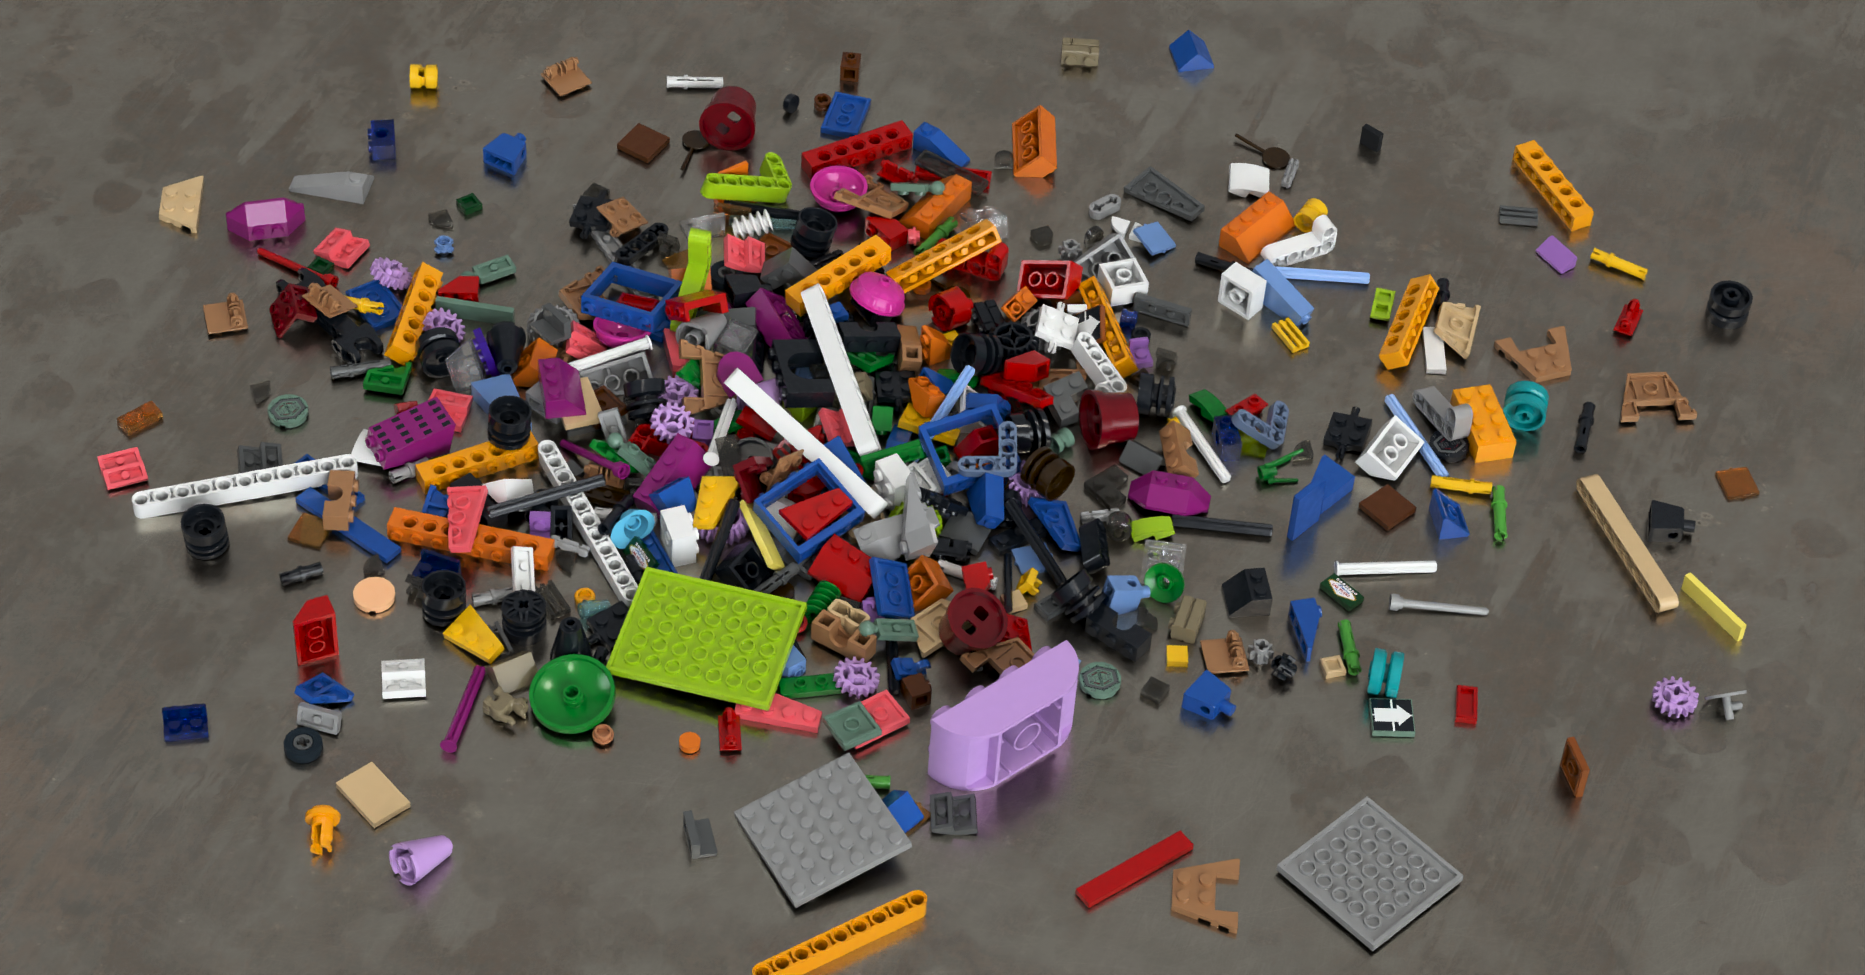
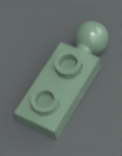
M934 181L932 184L891 183V191H898V195H909V192H915L916 196H926V192H931L933 195H941L945 190V185L941 181Z
M507 254L472 267V272L464 271L460 276H479V283L484 284L516 273V266Z
M614 432L608 436V445L613 449L618 448L617 454L647 477L656 464L655 460L642 452L636 444L630 441L625 444L621 434Z
M876 618L874 622L865 620L859 625V631L862 636L867 637V635L876 633L878 640L916 642L919 637L914 620Z

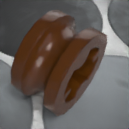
M824 93L816 95L814 98V108L821 112L828 111L831 97Z

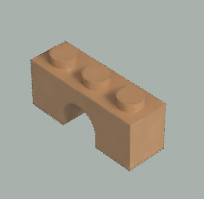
M1173 420L1159 430L1167 473L1195 478L1199 475L1196 460L1186 452L1193 445L1190 430Z
M330 470L327 485L329 499L335 500L325 501L322 515L324 530L349 531L350 523L354 522V510H352V507H356L357 504L355 492L359 491V480L355 479V471Z
M823 609L812 621L811 639L853 660L854 656L858 661L864 658V662L868 663L876 653L877 636L872 634L864 637L860 634L859 628L853 635L849 634L843 629L840 617Z

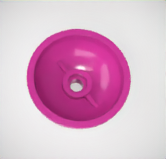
M846 166L823 168L814 174L810 182V190L816 202L821 207L833 212H845L855 208V206L834 199L836 191L845 188L862 196L867 193L868 188L865 177L857 170Z
M866 272L850 284L849 290L854 300L875 314L894 317L900 315L905 308L904 291L889 276L877 272Z
M596 317L593 321V328L597 338L601 343L611 348L643 339L645 335L649 336L651 332Z

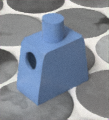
M1134 575L1107 576L1102 592L1107 597L1101 603L1118 612V615L1137 610L1142 598L1150 597V588L1148 585L1141 586L1138 578Z

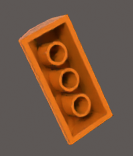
M1039 105L1012 123L1013 174L1016 177L1043 178L1057 169L1055 116Z
M957 174L940 179L939 181L945 185L943 194L933 195L931 192H927L926 196H923L899 222L907 229L916 227V231L920 230V237L926 240L938 225H942L948 217H953L971 199V181Z
M1268 191L1221 229L1218 246L1243 262L1250 264L1261 255V250L1265 246L1277 242L1296 227L1294 219L1285 202Z

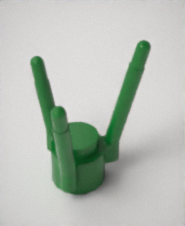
M1301 448L1272 462L1258 466L1259 479L1262 482L1267 481L1268 485L1298 482L1297 478L1274 477L1278 474L1277 466L1291 461L1292 457L1302 453L1304 449Z

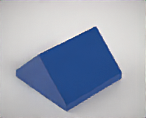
M1187 30L1169 45V50L1178 72L1214 68L1205 42L1190 30Z
M1435 488L1432 491L1429 512L1439 540L1469 536L1470 533L1460 504Z
M893 790L882 799L905 834L924 819V815L908 791Z

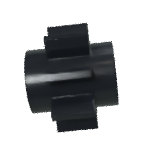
M1283 653L1282 656L1277 655L1271 662V668L1274 670L1272 675L1285 681L1286 677L1292 678L1297 671V665L1294 664L1296 659L1286 653Z

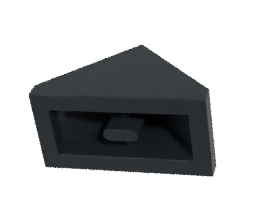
M551 505V536L557 535L560 536V539L567 538L573 540L572 505Z

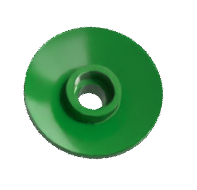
M1157 563L1151 566L1145 574L1144 584L1149 586L1150 596L1156 601L1170 603L1176 601L1182 595L1185 582L1181 572L1175 566L1168 563ZM1164 578H1167L1170 583H1166Z

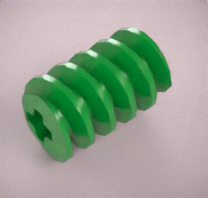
M826 580L819 581L806 602L805 616L809 624H812V621L823 609L827 611L829 605L835 599L841 597V591L837 586Z

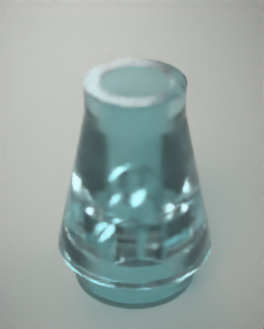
M608 599L583 600L578 603L579 616L581 619L587 620V618L610 607V602Z

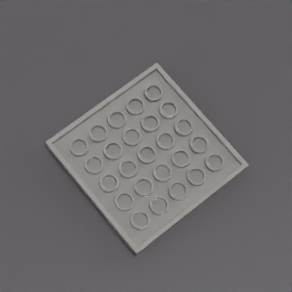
M849 752L734 811L735 818L795 908L912 848L911 841Z
M1368 796L1277 864L1276 869L1372 951L1458 885L1464 876Z

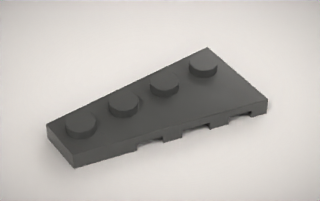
M1151 166L1124 186L1125 193L1189 221H1193L1205 211V206Z

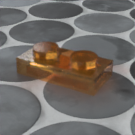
M149 401L116 419L117 424L129 436L162 419L163 413L152 401Z

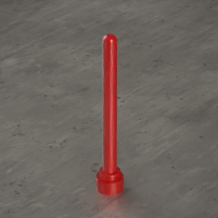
M264 248L257 249L258 255L298 272L301 268L308 269L317 274L326 286L330 284L336 288L339 278L331 273L323 275Z

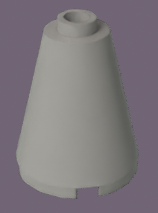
M709 312L690 319V322H682L676 329L677 343L680 339H684L690 344L703 346L704 349L710 351L727 325L726 317L724 314Z

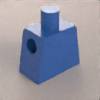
M502 133L483 148L484 163L515 175L527 155L526 137L522 133H517L514 137Z
M689 476L679 477L649 494L659 512L660 510L685 505L687 513H691L696 509L697 501Z
M1207 669L1186 690L1182 701V708L1210 720L1215 719L1220 712L1229 717L1232 716L1236 710V705L1229 702L1231 695L1230 687Z

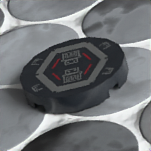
M1439 430L1430 437L1429 445L1439 460L1444 459L1446 460L1445 462L1449 463L1459 462L1468 453L1469 441L1466 437L1448 441Z

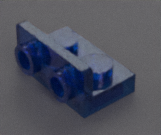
M422 548L420 552L421 559L412 572V579L423 582L427 575L438 570L454 571L461 575L460 560Z
M206 704L162 708L165 742L209 737Z

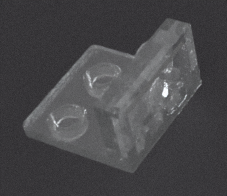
M985 206L983 210L978 211L976 209H967L965 213H960V218L968 223V228L987 218L996 226L1000 239L1009 237L1007 215L995 208V206Z
M1146 539L1140 577L1141 586H1145L1144 578L1148 569L1157 563L1171 564L1183 576L1187 545ZM1164 578L1166 583H1170L1167 578Z

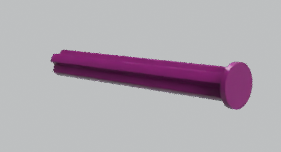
M476 665L474 667L446 737L440 743V747L446 752L453 753L457 750V741L486 673L484 666Z

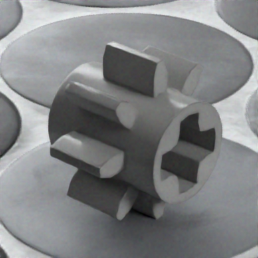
M1068 239L1063 241V245H1059L1058 253L1060 254V259L1074 261L1082 255L1083 249L1080 248V243L1076 240Z
M1254 639L1253 645L1248 646L1249 660H1252L1257 665L1268 664V659H1273V644H1269L1265 639Z

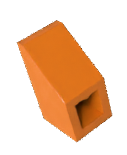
M1024 286L1002 305L1001 310L1012 322H1016L1038 300Z
M923 325L920 335L922 360H925L931 366L950 359L951 344L942 332Z
M925 376L909 378L908 383L913 408L922 417L933 418L946 395Z

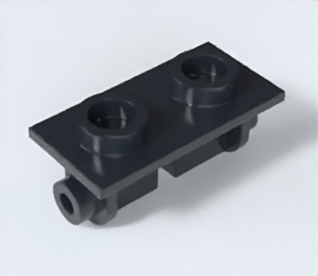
M937 537L938 544L931 553L934 558L945 559L946 556H952L956 561L965 562L966 558H971V554H967V551H972V543L954 539L953 547H950L949 538Z

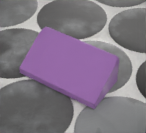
M1553 235L1548 237L1535 251L1560 274L1574 268L1576 265L1577 256Z

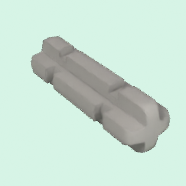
M1291 158L1281 180L1282 187H1291L1299 166L1298 159Z
M1110 508V511L1108 509L1092 510L1091 513L1084 511L1080 513V521L1082 524H1086L1096 518H1099L1102 522L1109 521V519L1111 521L1119 520L1120 511L1119 508Z
M552 535L550 538L555 539V548L560 547V550L575 555L579 553V556L584 558L589 554L590 547L588 545L582 544L581 546L579 542L567 538L560 539V536Z

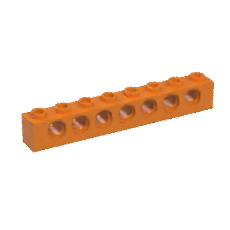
M394 507L387 523L388 539L450 551L448 518ZM479 524L471 552H461L460 554L511 564V548L513 546L533 547L534 569L548 571L555 554V539Z

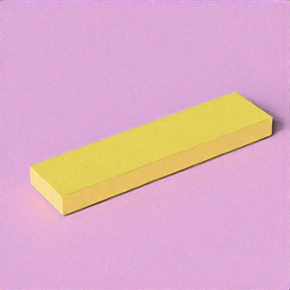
M741 500L740 509L767 567L776 571L782 570L785 565L766 525L753 511V504H747L744 500Z
M1691 572L1686 574L1681 589L1736 641L1743 639L1747 625Z

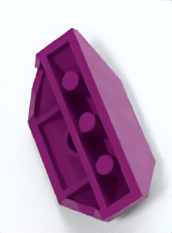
M284 197L244 202L232 211L226 212L227 230L249 241L289 236L305 221L304 204Z
M1152 470L1131 481L1128 498L1134 500L1145 509L1190 516L1201 512L1208 513L1211 495L1193 477Z

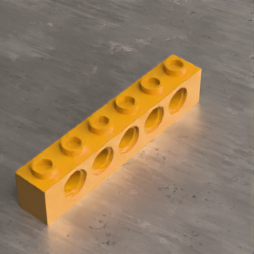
M1535 140L1516 145L1513 161L1570 231L1591 226L1594 215L1593 209L1585 202L1582 195L1575 190L1572 183L1566 179L1562 171L1557 168L1553 160L1547 156L1543 148Z
M986 218L885 273L902 287L905 294L1002 241L996 226Z
M874 235L786 289V304L800 317L807 313L801 296L802 291L819 283L828 301L833 296L842 293L846 288L850 287L852 281L861 274L874 272L880 267L887 265L891 261V247L880 237Z
M424 262L416 269L384 356L405 366L406 362L415 359L417 356L415 344L421 333L424 332L423 327L425 325L422 322L428 312L433 310L431 306L434 305L438 296L436 292H438V289L443 284L441 281L443 272Z
M1431 274L1411 278L1379 353V358L1387 370L1408 366L1439 290Z
M1095 276L1086 279L1080 283L1079 290L1085 304H1087V309L1099 304L1105 306L1106 341L1102 343L1109 360L1124 379L1139 369L1103 287Z
M530 430L528 443L516 450L497 448L490 441L416 464V479L424 494L427 495L430 484L436 486L437 490L440 491L450 487L452 482L468 473H471L475 478H480L539 459L538 442Z

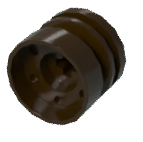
M1043 446L1034 451L1026 460L1021 470L1020 478L1029 487L1036 489L1037 493L1043 498L1053 501L1068 489L1075 476V468L1065 459L1060 458L1051 448Z

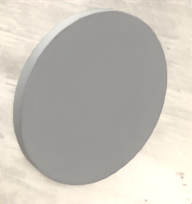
M1747 690L1704 697V699L1709 700L1722 697L1726 720L1734 719L1733 710L1742 709L1743 704L1741 701L1731 702L1730 696L1745 694Z

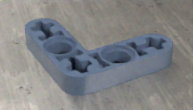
M1276 401L1269 407L1266 423L1248 411L1240 409L1232 415V423L1239 430L1268 448L1275 450L1284 442L1289 409L1284 402Z
M1004 421L999 425V456H963L958 461L959 474L964 477H981L985 472L1001 477H1012L1017 472L1016 425L1011 421ZM1005 429H1009L1010 439H1006ZM1006 445H1009L1013 447L1014 450L1012 452L1007 453L1004 452L1002 448ZM1006 459H1010V469H1006ZM990 463L993 465V468L985 470L982 468V465ZM965 464H969V469H965Z

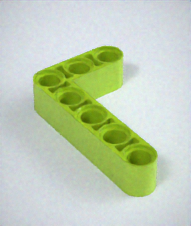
M768 152L759 169L761 176L708 173L700 193L708 199L784 203L792 188V183L781 157L776 153Z
M697 228L690 229L688 237V264L678 297L704 290L712 260L711 231ZM698 308L689 310L690 319L696 317ZM671 320L670 331L676 332L677 327L682 322Z

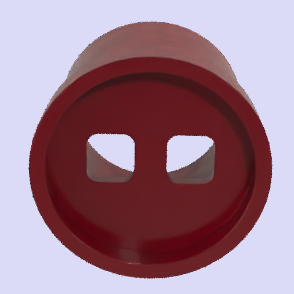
M726 86L719 89L704 109L699 120V128L705 140L712 146L727 151L746 147L752 141L756 127V102L753 96L745 89L736 86ZM731 112H735L741 119L733 121L728 118V115Z
M1101 390L1084 391L1079 405V424L1083 440L1089 449L1105 448L1108 444L1126 442L1136 438L1139 428V413L1136 401L1131 393L1102 392Z
M980 588L962 590L951 600L946 613L940 620V639L949 651L959 656L965 653L970 654L986 650L996 645L1004 637L1008 626L1006 610L1000 600L989 591ZM965 621H969L976 628L972 635H969L962 629Z

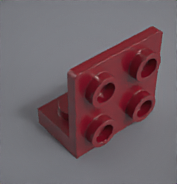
M289 283L281 291L274 303L271 304L269 311L278 338L283 337L296 319L314 323L318 318L315 306L302 297L303 294L310 291L308 287Z
M752 456L733 465L734 477L740 484L742 489L741 496L747 504H754V500L759 497L760 493H763L757 474L766 472L767 467L773 465L771 457Z

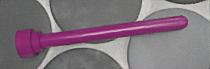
M563 439L560 441L561 447L610 469L613 475L619 479H625L630 474V466L622 461L614 463Z

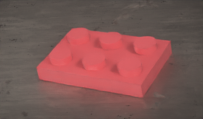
M887 689L861 701L882 729V735L854 748L858 749L910 723L908 714Z

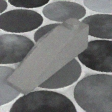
M350 171L294 176L289 191L364 204L374 181V176Z
M1111 233L1073 262L1083 267L1081 282L1092 276L1097 278L1099 264L1135 257L1121 233Z
M645 350L579 371L580 378L588 377L593 391L604 385L614 395H625L623 388L625 383L653 378Z
M914 472L909 474L905 485L900 551L905 555L906 560L918 559L921 555L929 557L938 544L933 521L931 518L926 517L927 505L925 502L921 503L920 501L922 496L921 489Z
M933 506L927 507L926 517L932 519L936 529L940 526V522ZM903 514L877 520L854 529L853 532L861 551L871 558L878 557L893 561L902 555L900 542Z

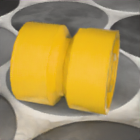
M410 64V88L421 89L422 86H425L426 89H437V64H427L425 67L421 64Z
M1308 199L1294 216L1295 226L1301 232H1311L1314 220L1321 215L1328 214L1326 205L1319 199Z

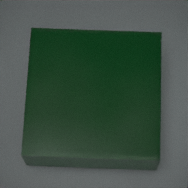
M474 193L456 199V205L465 216L483 209L482 203Z
M317 256L307 268L324 275L329 274L334 269V263Z

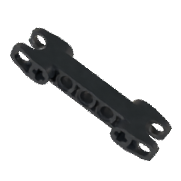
M306 268L298 270L300 283L295 285L309 287L311 283H318L321 287L326 286L317 274ZM283 279L276 281V289L279 295L289 284ZM315 307L318 317L315 321L333 338L331 341L332 347L336 354L344 361L360 363L361 355L359 351L364 349L371 350L375 354L384 352L381 339L376 334L375 329L367 322L358 326L345 313L329 318Z

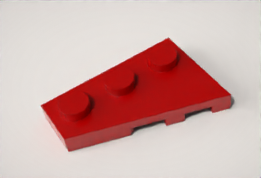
M836 488L780 509L779 514L808 541L850 508L853 501L840 488Z

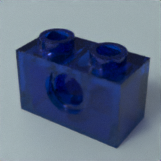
M394 119L371 120V128H368V140L372 141H368L369 153H373V160L396 159Z
M1232 415L1214 416L1212 435L1221 462L1240 461L1242 441L1238 428L1232 423Z

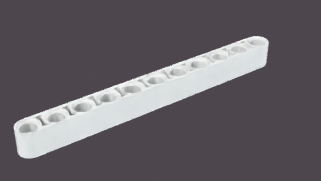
M817 283L801 292L804 305L856 449L860 456L882 450L826 295L820 284Z
M736 368L725 380L724 383L798 451L804 449L803 455L809 461L813 462L820 458L871 517L876 519L887 507L888 503L740 369Z
M551 440L541 441L538 444L539 462L553 487L577 481L556 444ZM584 492L560 498L564 505H572L573 522L586 544L590 547L592 555L618 600L623 601L630 608L638 585L609 535L599 533L598 525L601 524V521Z
M344 454L139 491L132 496L133 510L137 518L145 519L184 512L199 504L217 506L305 490L309 487H321L324 484L328 485L330 470L355 471L356 479L358 477L357 459L354 455Z

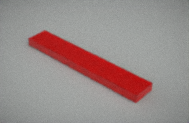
M1180 830L1076 888L1075 894L1090 908L1193 850L1194 844Z

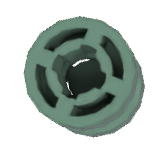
M1066 427L1059 429L1057 434H1051L1050 448L1057 454L1062 452L1065 447L1068 448L1075 443L1072 432Z

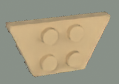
M198 176L163 187L159 220L172 223L179 228L183 225L190 228L192 233H197L204 176Z
M1443 302L1439 308L1434 333L1464 359H1467L1470 354L1481 306L1475 305L1473 308H1469L1462 303Z
M941 598L910 619L915 621L919 635L916 643L922 658L927 657L944 645L939 636V623L951 601ZM965 621L962 629L966 631L973 625L969 621Z

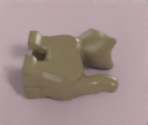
M500 686L493 692L497 696L494 701L490 695L483 701V713L490 715L496 721H502L514 726L516 723L514 718L508 716L512 711L526 719L528 700L524 697L514 698L511 694L505 693Z

